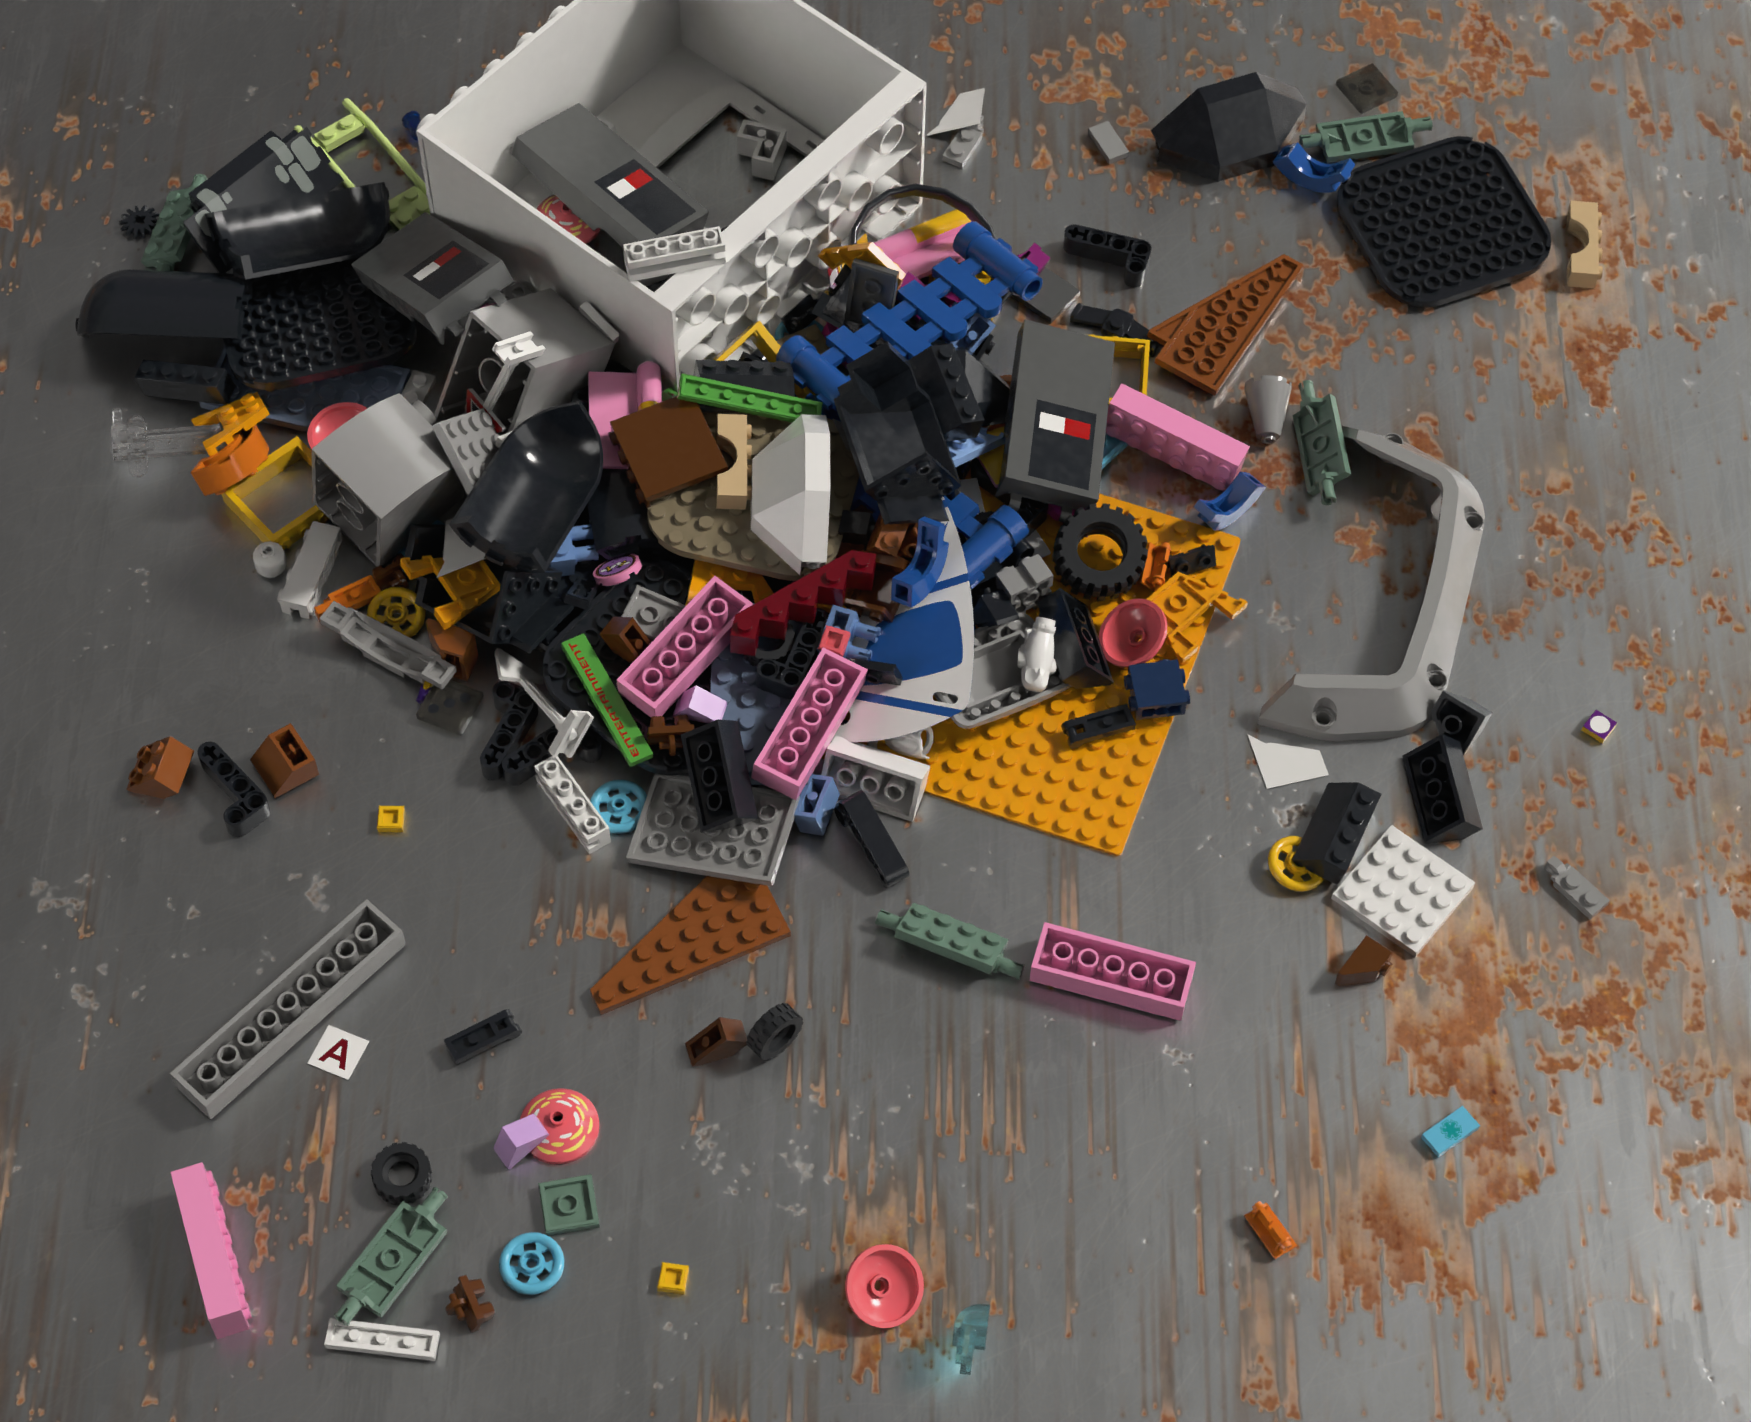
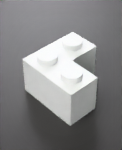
M743 120L737 134V154L752 157L753 176L774 180L787 148V129Z

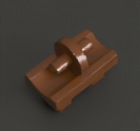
M403 554L395 556L392 564L387 567L379 565L372 570L374 580L381 591L391 587L409 588L408 581L410 579L406 573L401 571L402 567L400 566V559L404 558Z
M688 715L675 716L674 726H665L664 717L653 716L651 717L650 727H648L647 744L659 745V750L668 749L669 756H675L676 748H683L681 734L693 730L694 724L690 725Z
M467 1275L460 1276L458 1278V1285L453 1288L454 1293L449 1295L451 1303L445 1307L447 1315H456L459 1321L465 1319L470 1332H475L479 1330L482 1323L493 1318L495 1310L491 1302L479 1304L477 1298L482 1297L485 1293V1287L481 1279L468 1280Z

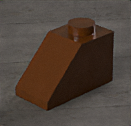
M613 617L600 633V636L611 651L631 664L651 644V641L633 617Z
M1366 935L1339 970L1335 984L1347 986L1375 982L1380 975L1385 976L1392 967L1390 959L1393 952Z
M719 1017L687 1041L685 1045L692 1066L697 1067L733 1056L747 1045V1036L741 1020Z

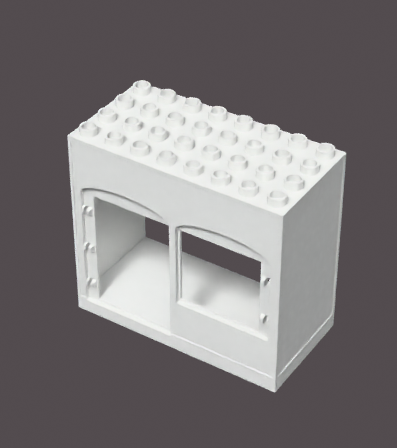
M574 0L566 7L561 5L555 8L545 25L535 33H525L510 54L502 60L495 59L491 61L480 79L470 87H460L453 94L450 103L436 115L433 113L426 115L420 121L416 135L418 137L430 215L502 259L514 280L507 287H511L516 282H519L533 293L552 288L578 312L580 306L585 301H588L619 333V341L614 345L609 360L620 363L634 373L637 372L640 364L652 361L661 367L662 392L669 387L678 392L681 374L693 376L696 360L714 359L748 326L759 320L775 339V330L782 322L781 318L808 294H811L813 299H819L822 293L827 290L826 288L831 285L828 275L829 266L818 255L825 248L848 245L849 233L866 204L887 189L911 184L923 185L927 83L801 0ZM580 103L595 117L601 115L614 124L616 134L658 168L728 106H731L754 122L787 129V145L804 155L805 158L721 232L725 243L724 254L726 264L675 273L659 289L653 292L639 281L630 282L626 272L538 211L537 207L546 198L554 195V193L512 155L516 137ZM909 196L887 201L867 215L858 231L857 240L865 233L867 234L868 242L874 243L886 238L922 204L923 197ZM748 338L724 361H738L743 351L751 354L757 347Z

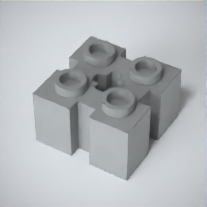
M1039 554L1022 559L1016 568L1014 566L1004 567L996 573V589H1003L1017 613L1026 614V610L1032 607L1034 610L1037 609V603L1052 594L1049 587L1053 586L1054 575Z

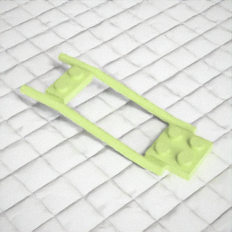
M344 99L342 104L351 114L315 133L313 138L311 137L313 144L316 147L320 146L330 159L329 167L343 178L344 181L341 184L345 189L355 187L327 153L365 132L364 129L367 128L416 185L388 201L390 208L389 224L396 231H399L424 212L430 214L425 182L378 127L350 99ZM297 125L294 130L299 133L303 128Z

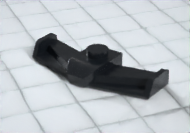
M1077 303L1070 315L1071 323L1079 322L1102 327L1101 334L1108 337L1117 336L1125 338L1126 336L1132 339L1150 340L1149 353L1151 357L1154 356L1160 346L1159 342L1147 337L1149 330L1134 320L1133 314L1122 309L1109 311Z

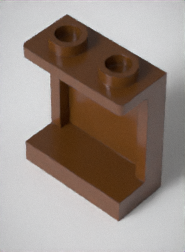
M863 550V552L876 554V571L872 590L855 589L851 599L845 598L843 605L847 609L856 611L859 618L862 615L869 617L875 622L881 623L883 620L892 623L900 606V603L891 600L892 578L903 572L909 566V563L906 559Z

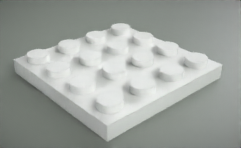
M1391 825L1336 889L1331 899L1416 957L1473 889L1475 882Z

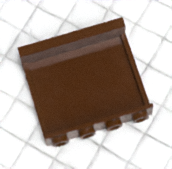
M676 396L610 421L611 432L608 435L613 446L618 445L620 450L617 451L619 460L622 465H627L629 469L626 470L627 477L631 484H636L637 489L635 493L640 504L644 502L647 510L648 507H651L650 501L728 471L724 457L698 404L695 402L680 400Z

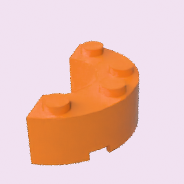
M254 425L248 431L243 429L233 435L234 441L213 456L202 458L190 472L204 496L214 493L215 495L223 494L228 490V487L244 478L255 475L258 471L257 467L268 459L269 446L257 425Z

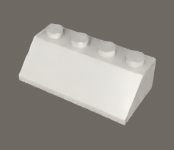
M835 736L827 747L821 775L833 777L840 793V799H844L862 790L875 810L913 822L926 788L930 766L858 742H849L843 737Z

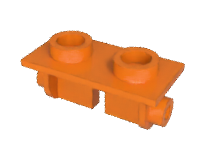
M1151 542L1148 543V556L1140 583L1153 592L1165 583L1164 577L1167 568L1165 563L1168 562L1169 554L1172 551L1170 544L1167 542H1162L1159 546H1155Z
M1261 1201L1255 1203L1252 1206L1253 1210L1244 1215L1274 1259L1297 1247V1244L1267 1202L1264 1204Z

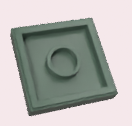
M592 1174L538 1183L545 1234L547 1236L600 1227Z

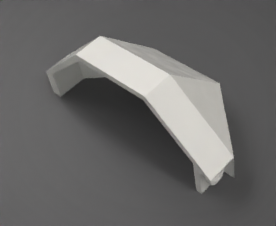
M801 414L752 459L751 530L799 575L801 567L817 569L827 563L830 507V431L826 415Z

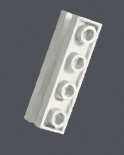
M720 226L623 244L624 261L630 282L726 264L724 254L725 243Z
M313 521L310 529L305 531L302 548L297 550L295 564L287 572L285 587L281 588L278 593V602H280L282 613L292 615L293 610H298L302 618H311L314 607H316L344 541L341 527Z
M551 756L535 765V771L538 774L536 776L537 782L589 855L611 843L608 825L559 757Z

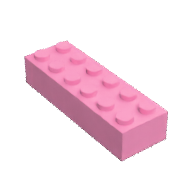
M1122 383L1108 406L1107 435L1124 441L1129 446L1137 448L1151 457L1157 458L1173 468L1191 475L1195 479H1200L1218 490L1225 491L1239 474L1250 446Z
M714 576L616 680L618 693L649 717L662 716L730 644V634L735 614L752 606L753 603Z
M822 648L756 759L751 778L797 800L861 691L868 669L830 650Z
M1044 922L1031 966L1030 981L1181 1021L1196 962Z
M203 1162L172 1171L171 1176L208 1321L217 1339L249 1330L247 1320L251 1319L252 1316L244 1296V1285L237 1270L239 1269L238 1262L232 1250V1239L226 1227V1217L223 1206L220 1204L218 1197L220 1194L212 1171H206Z

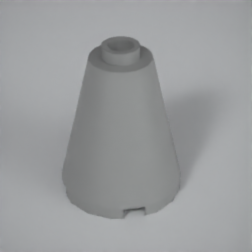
M1263 375L1261 380L1254 381V378H1251L1245 382V394L1256 438L1264 444L1275 443V440H1278L1281 436L1292 390V383L1289 382L1288 384L1287 379L1284 377Z

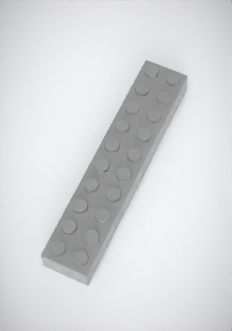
M366 899L170 1073L175 1087L211 1120L406 945L403 931Z

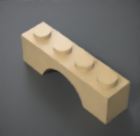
M1570 201L1568 207L1566 233L1577 237L1584 246L1582 251L1573 253L1570 256L1567 266V286L1595 289L1597 280L1602 278L1603 267L1599 266V262L1602 259V248H1599L1602 230H1598V226L1601 224L1602 213L1598 212V203Z
M718 414L716 443L719 449L727 452L733 458L735 464L728 471L717 475L716 509L746 510L747 500L752 498V485H747V480H751L752 465H747V459H751L752 445H747V439H751L752 425H747V415Z

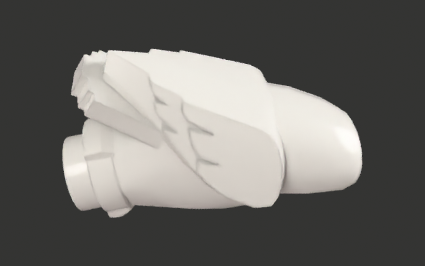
M1036 617L1032 628L1025 631L1024 644L1021 645L1018 651L1017 666L1021 669L1022 684L1025 689L1030 691H1044L1048 685L1049 675L1055 673L1057 669L1056 660L1054 659L1056 621L1052 619Z

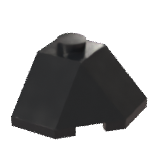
M993 586L979 588V593L972 595L974 630L976 629L975 625H978V627H992L1019 619L1017 611L1003 589H993Z
M1445 690L1442 691L1431 711L1438 735L1444 734L1459 741L1463 756H1465L1480 736L1493 713L1471 699Z

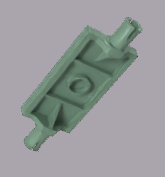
M1403 111L1316 124L1317 133L1299 135V144L1302 145L1303 149L1320 146L1327 163L1339 162L1349 158L1353 160L1395 154L1414 149L1413 133L1431 131L1433 123L1430 116L1417 119L1405 118Z
M195 174L190 188L170 191L167 195L164 207L159 214V219L141 259L145 267L154 266L158 271H173L175 262L182 260L191 238L183 222L194 214L190 207L189 193L208 179L205 175Z
M1305 380L1303 385L1302 383L1298 385L1302 399L1300 411L1292 416L1307 492L1312 496L1320 493L1321 503L1323 505H1331L1332 501L1333 503L1337 501L1333 485L1351 475L1336 397L1331 394L1323 398L1315 397L1313 382Z
M914 902L905 916L900 917L884 911V909H881L877 915L875 924L895 931L894 937L988 974L999 971L1017 980L1022 976L1025 964L1004 957L1003 952L1007 947L1009 939L1001 937L996 933L988 932L973 924L962 922L952 918L950 915L939 913Z
M434 1187L421 1205L410 1206L402 1201L342 1277L336 1287L338 1291L348 1296V1299L334 1314V1317L340 1323L343 1320V1325L348 1326L361 1307L382 1318L445 1237L447 1228L437 1223L434 1219L435 1212L448 1198L442 1190L438 1193L439 1188Z

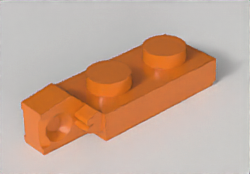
M372 575L366 576L327 594L328 598L323 600V604L314 607L315 615L319 620L333 601L346 608L357 610L370 604L371 600L381 592V589L376 584Z

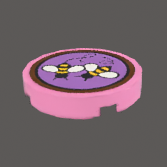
M630 554L603 562L594 570L593 576L598 585L601 583L603 586L617 585L627 581L630 578L629 574L632 572L637 574L642 564L638 555Z

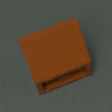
M880 513L865 550L906 559L910 564L917 547L918 523L885 525Z
M428 618L426 624L433 652L440 655L446 662L456 666L457 672L454 674V678L468 682L479 658L475 635L453 625L444 630L438 620Z
M291 723L269 734L250 759L274 798L319 775L314 757Z
M171 736L143 746L137 753L138 760L135 768L129 774L128 779L130 781L126 790L162 799L178 794L194 750Z

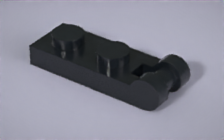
M1124 704L1065 721L1061 728L1063 733L1068 736L1067 742L1069 747L1075 749L1088 742L1134 730L1136 723L1128 705ZM1082 728L1084 732L1077 734L1076 730Z
M505 1009L444 1039L445 1046L455 1064L458 1065L508 1039H515L520 1036L522 1030L519 1024L514 1023V1015L511 1010ZM504 1025L505 1028L499 1031L497 1026Z

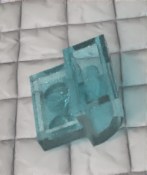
M988 1304L971 1305L961 1311L955 1320L952 1346L957 1347L955 1364H961L960 1374L971 1375L974 1349L985 1350L990 1305Z

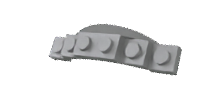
M333 601L319 618L320 624L340 634L343 641L360 649L364 657L403 678L408 675L422 684L427 681L443 690L457 672L456 666L446 662L432 650L353 608H346Z

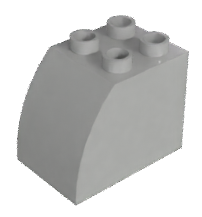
M552 288L507 300L500 306L493 304L470 311L464 328L465 331H463L434 414L436 423L467 413V390L470 388L485 402L504 366L502 360L492 350L496 342L531 331L534 334L531 339L537 347L543 345L546 348L541 356L520 362L515 367L492 411L506 427L505 431L497 433L500 436L513 431L522 422L545 409L571 403L572 394L588 386V371H605L615 342L610 340Z
M400 393L388 397L360 412L312 448L313 503L337 527H341V531L376 567L379 565L384 566L402 548L407 546L412 524L432 525L465 495V489L432 428V425L436 423L434 414L422 401L416 400L410 404Z

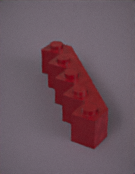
M851 550L735 614L730 634V652L755 656L760 636L785 640L789 620L814 623L818 604L843 607L847 588L871 591L876 571V554Z

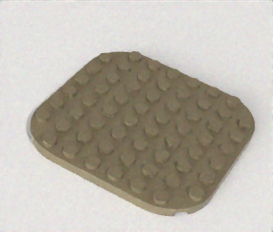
M702 412L715 441L718 414L747 415V425H752L751 439H747V445H752L751 459H747V465H752V459L793 423L749 413ZM827 418V423L830 431V507L827 563L825 565L835 560L839 554L843 535L838 533L842 511L851 510L859 480V473L852 452L846 449L834 421ZM720 449L729 470L735 462L727 452ZM717 476L650 501L651 507H648L647 511L649 528L657 537L658 543L674 554L788 581H797L817 570L801 567L799 575L751 530V500H747L746 510L716 509ZM747 480V485H751V480Z

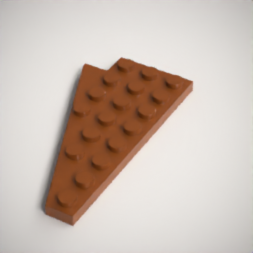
M1283 254L1151 328L1148 331L1147 337L1164 346L1157 355L1155 364L1216 396L1301 273L1304 264Z
M706 876L590 989V994L600 1015H603L791 936V931L767 885Z

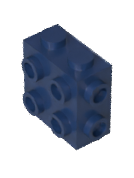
M1163 659L1158 662L1129 665L1128 674L1124 675V686L1126 690H1130L1131 696L1128 698L1129 709L1134 711L1136 720L1185 714L1186 706L1190 704V694L1188 689H1184L1185 672L1183 668L1180 669L1178 659Z

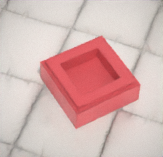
M826 625L818 649L821 651L822 648H825L843 657L851 634L848 631Z

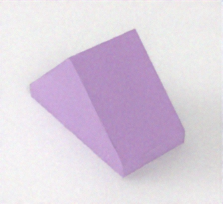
M696 685L684 691L679 697L673 717L688 715L690 721L710 723L717 719L722 720L728 703Z
M531 1114L503 1126L493 1149L507 1169H511L550 1134L537 1116Z

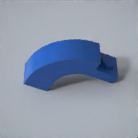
M1298 142L1282 147L1273 161L1280 172L1289 180L1308 190L1320 193L1335 192L1341 183L1349 179L1351 171L1356 165L1351 158L1333 164L1319 162L1308 155Z
M1240 471L1230 486L1220 496L1210 501L1199 499L1194 508L1199 511L1197 516L1214 531L1221 530L1241 517L1256 502L1266 487L1250 473Z
M925 516L918 520L916 551L909 566L892 578V601L912 608L931 592L942 573L948 553L949 543L943 541L944 523Z

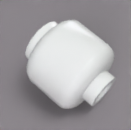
M272 541L264 542L255 548L253 561L260 575L271 578L280 575L285 570L286 556L283 548L278 543Z

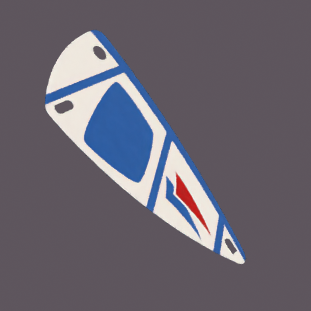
M944 497L941 499L949 521H942L941 523L945 524L943 541L948 542L949 547L944 568L935 586L920 603L912 608L900 604L892 623L883 620L881 623L875 622L869 617L861 615L859 618L861 623L881 628L880 636H876L878 638L876 643L859 637L854 638L852 642L854 646L872 650V658H868L869 661L896 664L903 677L901 685L873 684L865 681L849 709L850 720L846 724L840 725L834 737H843L849 742H871L904 736L947 720L963 711L969 703L974 661L972 595L964 552ZM936 692L956 695L958 700L954 704L933 700V695Z

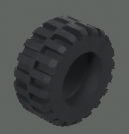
M1104 503L1101 508H1097L1096 504L1088 505L1086 510L1081 507L1075 510L1073 516L1069 515L1058 530L1052 554V561L1055 563L1054 570L1056 575H1061V583L1065 587L1070 585L1072 587L1070 592L1075 595L1078 592L1084 594L1083 599L1090 600L1092 596L1097 597V601H1105L1106 597L1109 596L1111 600L1118 598L1120 593H1127L1132 585L1137 583L1146 564L1145 561L1148 556L1146 546L1148 542L1146 536H1142L1143 528L1140 523L1136 525L1133 523L1135 517L1130 513L1127 516L1122 514L1123 509L1118 506L1116 510L1110 509V504ZM1093 534L1110 537L1119 545L1122 551L1121 563L1116 568L1107 571H1099L1088 567L1080 559L1077 552L1080 540Z

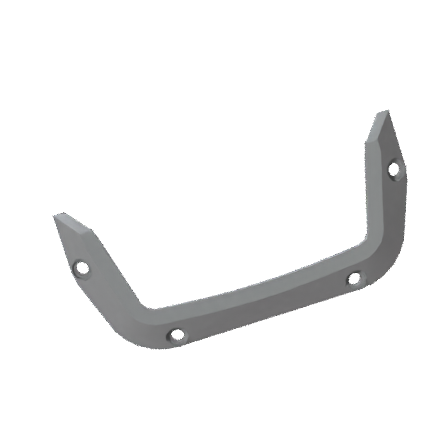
M1341 425L1345 439L1356 441L1364 449L1379 456L1387 464L1394 463L1434 482L1441 490L1442 498L1437 538L1423 604L1404 661L1396 673L1391 675L1294 674L1262 706L1258 725L1316 740L1332 742L1398 738L1423 728L1433 719L1431 711L1442 691L1447 689L1483 533L1485 513L1480 496L1468 479L1455 469L1411 444L1404 442L1400 435L1388 433L1384 436Z

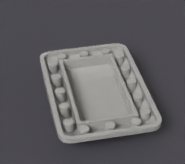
M1018 613V620L998 626L980 627L974 630V661L970 700L963 711L951 717L957 726L970 729L998 720L1072 687L1061 681L1058 676L1059 668L1057 665L1056 672L1049 675L1048 685L1044 691L1034 692L1024 688L1021 680V669L1018 668L1017 661L1019 648L1025 641L1024 633L1026 630L1031 629L1033 623H1035L1029 615ZM941 692L934 694L938 702L954 704L958 700L956 695Z

